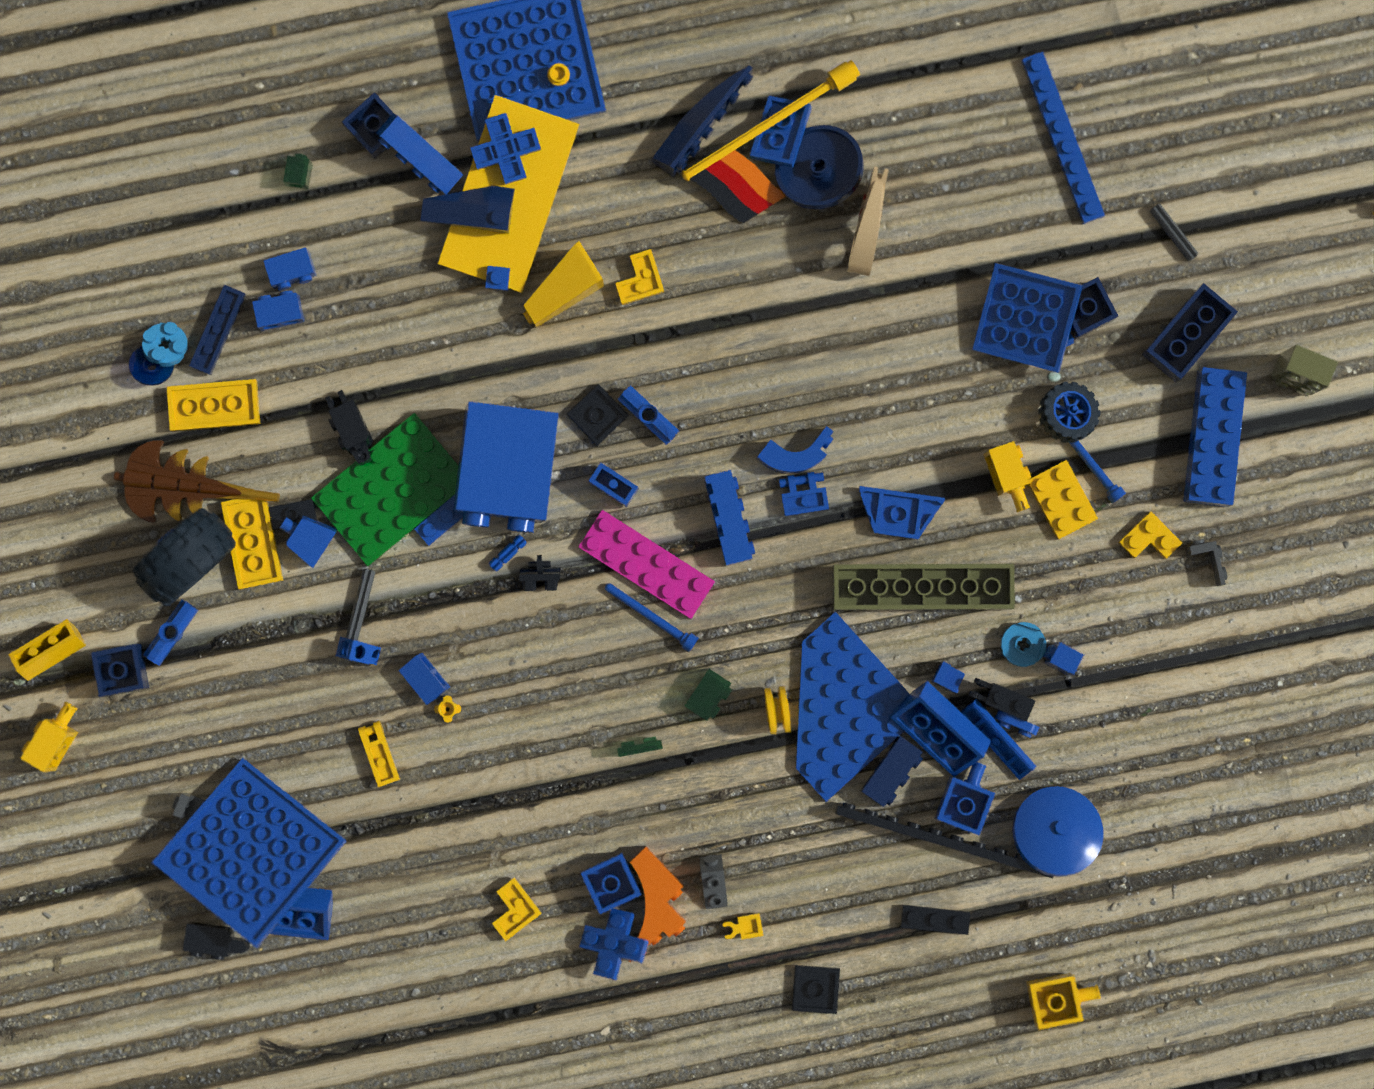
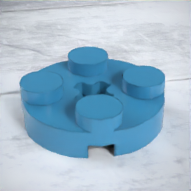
M173 322L156 324L143 333V353L151 363L154 362L163 367L176 365L182 361L188 348L187 337L183 330ZM162 341L170 342L167 349L163 346L159 347Z
M1020 622L1011 625L1005 630L1001 638L1002 655L1008 662L1018 667L1034 665L1042 659L1046 651V640L1043 633L1032 623ZM1025 638L1029 648H1024L1021 651L1017 643Z

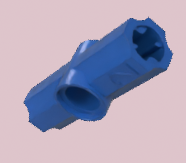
M631 385L617 399L665 445L671 442L679 433V430ZM644 411H653L655 413L654 419L651 421L644 420L642 417Z
M182 599L168 620L160 626L159 633L143 655L151 662L160 666L176 642L182 638L183 632L199 610ZM172 626L175 628L176 634L173 638L169 639L166 631Z

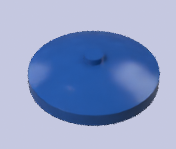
M1046 787L1032 793L1018 808L1013 821V839L1019 854L1033 869L1053 877H1066L1083 871L1096 859L1103 843V825L1097 809L1081 793L1066 787Z

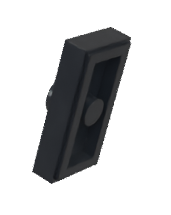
M312 499L269 508L273 530H278L286 517L297 524L302 516L318 521Z

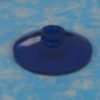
M142 346L136 349L129 359V370L132 377L144 385H159L167 381L174 371V365L163 367L160 364L148 361L143 353ZM150 366L156 367L155 370H148Z

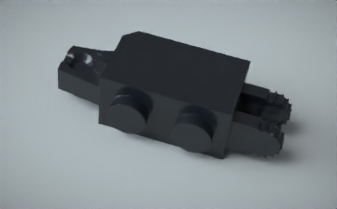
M343 390L338 391V397L342 401V405L335 407V403L330 396L325 398L331 415L328 421L333 431L337 430L340 438L337 440L343 451L347 450L350 455L354 456L358 464L362 466L372 461L369 446H371L373 438L357 404L353 399L348 401Z

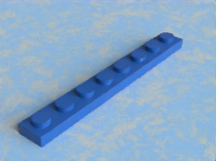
M1043 52L1023 58L1021 61L1081 221L1084 225L1105 216L1045 55Z

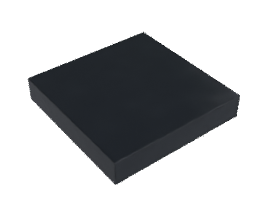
M599 384L566 414L597 447L629 417L624 409Z
M795 965L792 1011L837 1014L840 968Z

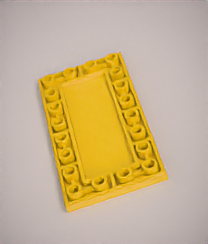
M495 95L487 119L506 113L513 134L535 128L541 150L520 157L527 178L505 185L499 164L477 170L473 158L463 191L488 186L515 189L509 233L450 226L438 264L485 281L487 266L510 268L508 288L523 293L580 124ZM486 123L478 145L491 141Z

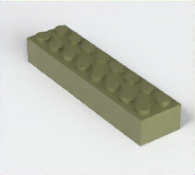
M834 564L832 566L833 611L1015 609L1014 564Z

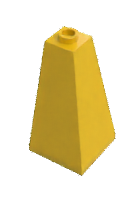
M580 241L574 244L523 305L526 310L523 315L529 325L534 323L537 328L604 287L603 278Z

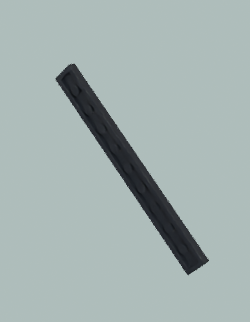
M843 802L842 806L837 805L835 809V814L1053 878V876L1045 875L1033 869L1017 853L1015 857L1006 855L1007 850L994 847L992 851L985 849L986 844L972 841V844L963 842V837L951 834L950 838L941 836L943 831L929 828V831H924L920 829L921 825L908 821L907 825L898 823L899 818L886 815L885 819L877 817L878 812L864 809V812L855 810V805Z

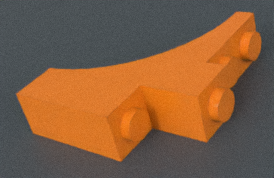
M645 846L630 861V864L634 867L640 878L645 896V917L637 938L649 941L648 945L651 943L654 946L662 939V932L669 938L672 935L677 937L686 928L683 925L686 920L668 902L670 899L674 902L683 893L681 890L683 884Z

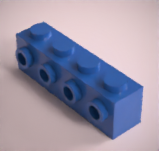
M395 113L376 132L381 137L379 142L388 150L392 147L398 152L395 156L404 164L409 162L414 167L411 171L420 179L426 177L430 181L428 186L437 194L440 191L447 194L463 176L455 166Z

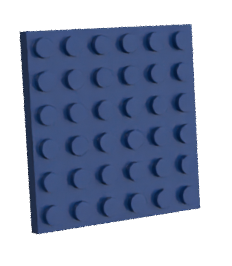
M499 0L447 12L477 142L480 141L486 123L485 119L488 117L495 95L569 121L606 112L580 0ZM557 63L565 65L570 72L568 82L562 86H555L548 79L549 68Z
M242 758L152 863L254 947L258 948L343 847L346 840Z

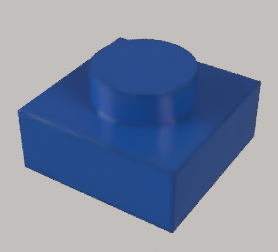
M487 266L485 288L508 291L510 268Z

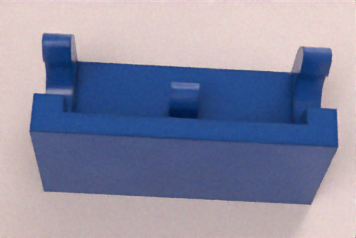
M423 653L416 655L398 670L426 705L436 700L450 688L449 684Z

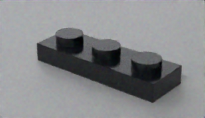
M903 904L900 927L968 935L971 912Z

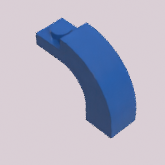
M826 426L815 442L801 452L787 451L773 440H770L757 456V460L768 468L781 473L795 474L808 471L817 466L827 456L821 448L826 449L833 441L831 435L834 431Z

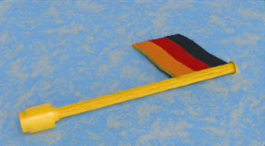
M852 60L841 63L827 72L828 78H826L824 83L689 169L682 170L683 179L686 181L691 179L709 192L728 214L742 223L747 222L785 198L786 196L782 191L774 186L755 164L735 149L828 90L836 88L839 92L849 86L860 76L858 68Z

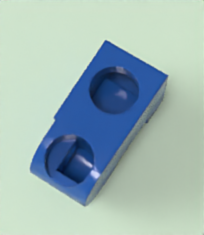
M340 637L335 656L365 664L377 665L381 648Z

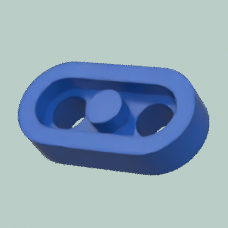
M1000 710L997 711L995 719L999 720L1000 726L1010 729L1011 726L1018 728V733L1028 738H1031L1032 734L1036 736L1040 728Z

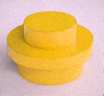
M554 64L548 70V79L555 86L566 84L570 78L569 69L563 64Z

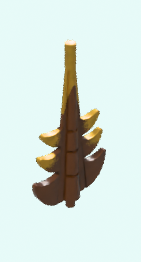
M163 440L150 441L139 446L129 457L125 473L115 472L114 480L122 481L125 486L126 502L132 512L139 518L151 523L157 521L154 512L157 498H161L165 511L177 521L182 519L180 504L183 498H187V504L192 514L202 508L204 498L258 499L279 502L280 498L279 493L258 491L206 478L208 456L195 462L190 472L186 473L184 461L188 449L178 451L170 456L163 467L159 461L160 450L164 444Z

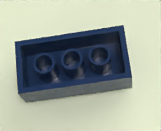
M1203 283L1189 297L1142 355L1176 383L1184 377L1238 311Z

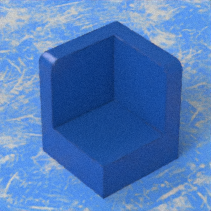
M942 661L931 682L957 694L965 674Z

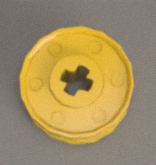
M785 686L778 687V697H773L770 688H764L765 709L770 735L777 733V724L782 723L785 733L791 732L790 712Z

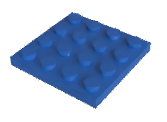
M995 263L972 350L1059 373L1083 285Z

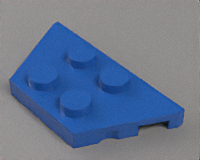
M859 486V492L873 534L918 540L945 501V498Z

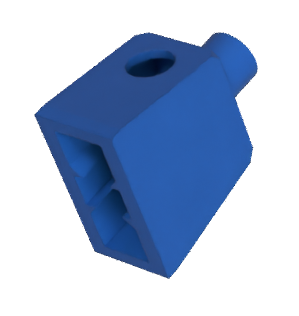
M302 516L298 524L286 517L279 528L290 535L286 545L312 568H314L337 529L306 516Z

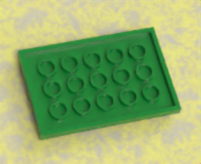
M415 413L369 450L372 461L362 466L355 461L311 497L368 567L455 495L458 464Z

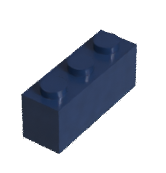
M898 736L860 791L882 807L886 804L890 806L897 796L894 793L899 785L903 787L910 778L907 775L912 767L916 769L923 759L921 754L923 752L903 737Z

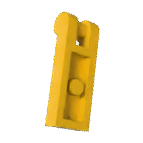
M380 720L373 722V725L369 727H359L358 731L377 786L381 787L400 780ZM376 734L378 740L370 742L369 736Z

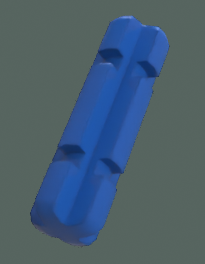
M521 535L515 537L512 544L509 543L497 554V558L494 557L489 562V566L494 571L502 568L503 563L506 564L519 552V548L522 549L527 544Z

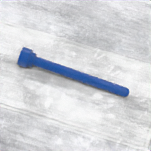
M1068 441L1106 488L1107 498L1112 504L1126 494L1121 486L1118 487L1117 484L1114 485L1079 441L1075 443Z
M611 583L605 585V590L679 640V644L682 645L681 648L690 652L699 639L692 633H683Z

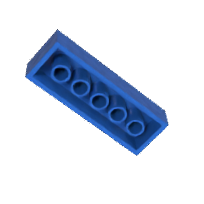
M1207 367L1197 370L1183 502L1220 507L1233 506L1247 372Z

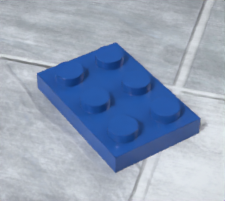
M768 96L760 123L794 101ZM806 104L756 136L750 158L793 168L811 113V104Z

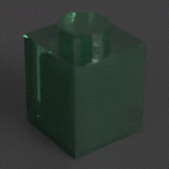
M303 154L287 156L283 180L286 186L309 190L313 163L310 159H307L308 156Z

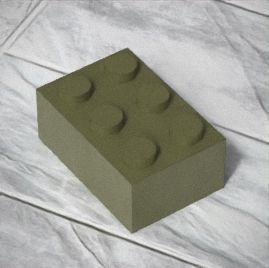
M1294 345L1279 355L1270 379L1275 380V384L1278 386L1295 388L1296 393L1300 395H1313L1329 387L1338 361L1299 345Z

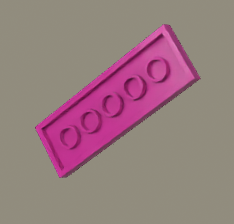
M604 510L600 512L578 547L690 619H692L715 583L714 580Z

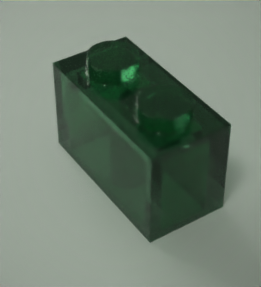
M708 669L685 707L706 721L709 717L714 719L721 709L717 705L721 699L726 701L733 689L730 688L732 683L711 669Z

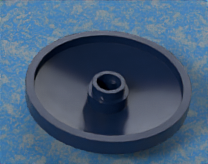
M816 125L805 128L793 168L775 164L776 180L786 198L800 207L815 210L830 208L845 201L857 189L864 171L863 155L856 140L843 129L830 125Z

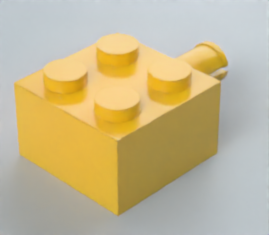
M1013 441L988 450L983 455L998 496L1006 493L1011 494L1016 512L1029 509L1030 506L1023 489H1025L1026 485L1030 484L1028 479H1031L1027 466L1023 467L1021 461L1023 453L1020 446H1016Z
M65 701L56 718L44 719L43 722L39 721L33 731L35 733L34 737L23 746L21 751L23 755L20 759L42 772L56 771L79 733L67 726L78 708Z
M1071 973L1026 981L1035 1027L1039 1030L1084 1021L1080 1006L1081 1002L1101 998L1098 985L1078 989L1075 977Z

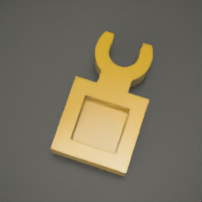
M760 913L738 916V923L736 924L731 921L722 923L723 927L730 926L733 929L731 934L725 935V939H732L739 933L741 940L764 936Z

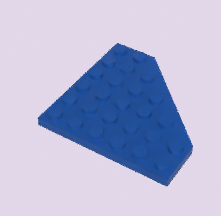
M836 612L802 641L796 769L826 802L904 732L890 717L910 695Z

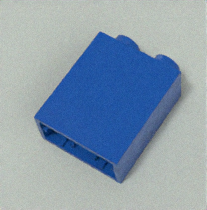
M470 401L465 406L453 512L463 513V525L489 527L490 517L508 519L507 530L534 533L535 522L542 523L546 521L559 413Z

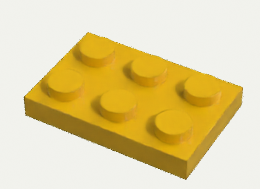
M1067 460L1029 479L1030 484L1028 485L1057 540L1098 519Z

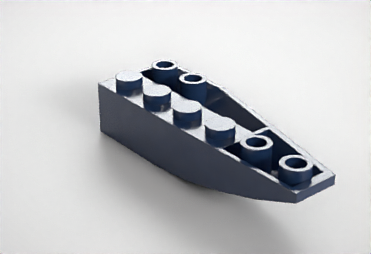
M748 65L730 76L695 104L679 121L652 157V163L673 178L677 173L681 175L682 170H685L688 165L686 163L690 156L694 157L701 148L699 145L703 138L707 140L714 131L712 126L715 122H721L727 113L725 110L729 104L733 105L740 96L738 91L741 87H747L751 82L753 68Z

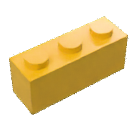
M66 619L8 655L16 671L29 681L82 649L86 644L78 629Z

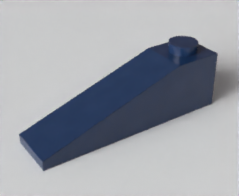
M488 186L424 198L420 221L509 233L515 189Z

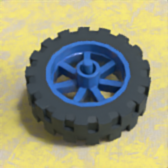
M1062 382L1060 385L1054 386L1041 399V407L1038 410V413L1041 414L1039 420L1041 425H1044L1045 432L1047 434L1050 433L1051 437L1055 440L1060 439L1063 443L1068 441L1075 443L1091 434L1098 425V417L1101 414L1100 410H1098L1100 405L1098 400H1095L1094 393L1092 391L1089 392L1086 386L1078 385L1077 382ZM1060 398H1062L1065 407L1057 404ZM1068 398L1075 400L1073 404H1069ZM1056 409L1061 411L1059 416L1056 414ZM1083 414L1082 422L1076 415ZM1060 419L1065 420L1066 424H1063ZM1071 419L1077 424V427H1070Z

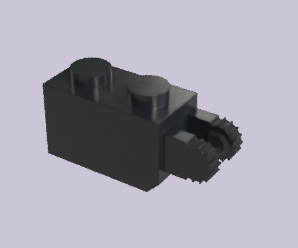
M975 678L974 683L989 690L986 697L976 691H970L968 696L982 701L988 707L1028 721L1035 700L998 684H990Z
M189 922L186 924L183 951L189 952V956L202 957V954H209L211 959L225 960V957H229L232 953H245L250 949L251 943L246 939L234 937L235 932L231 927Z

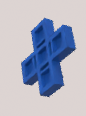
M506 113L485 119L491 141L470 148L477 170L499 164L505 185L526 179L520 157L541 150L535 128L513 134Z
M613 908L610 911L605 930L585 925L579 947L599 953L593 971L594 975L617 980L622 959L643 964L649 941L629 936L635 914Z

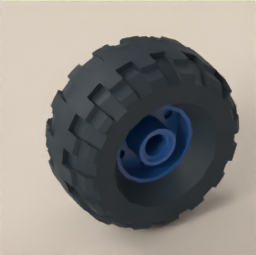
M200 508L176 528L166 533L133 567V574L137 578L135 582L154 602H159L163 606H170L235 548L236 542L232 537L233 533L214 512L210 513L206 509Z

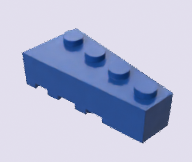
M731 470L705 476L704 481L725 565L730 566L752 560L755 549L753 542H748L746 533H749L750 530L747 519L743 520L741 511L745 510L742 498L737 497L736 490L739 489L736 476H732Z

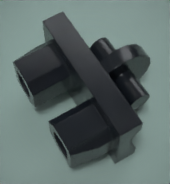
M537 555V561H528L529 568H520L519 581H522L524 591H535L536 581L544 580L545 590H557L558 580H560L561 567H551V561H542V555Z

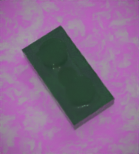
M656 736L644 738V743L636 745L634 740L623 742L621 747L617 748L618 757L663 749L662 740H657Z

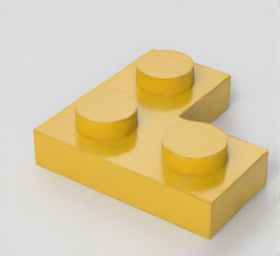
M649 249L630 255L636 277L615 283L621 304L626 305L664 293L652 250Z
M1152 511L1118 542L1133 558H1136L1151 544L1164 559H1167L1182 544Z
M515 877L496 891L510 909L492 923L505 941L542 914Z

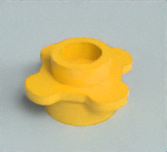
M445 696L443 701L434 707V711L440 714L443 720L448 723L452 721V717L456 713L461 712V706L455 704L451 696Z

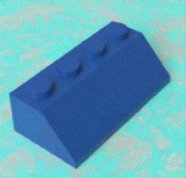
M928 681L913 690L890 717L953 777L984 758L991 742Z
M307 888L269 934L329 940L333 891Z

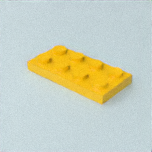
M256 379L167 386L171 432L260 424Z
M233 499L221 502L225 524L233 533L232 537L236 542L235 548L231 551L238 590L284 581L274 530L272 529L268 501Z

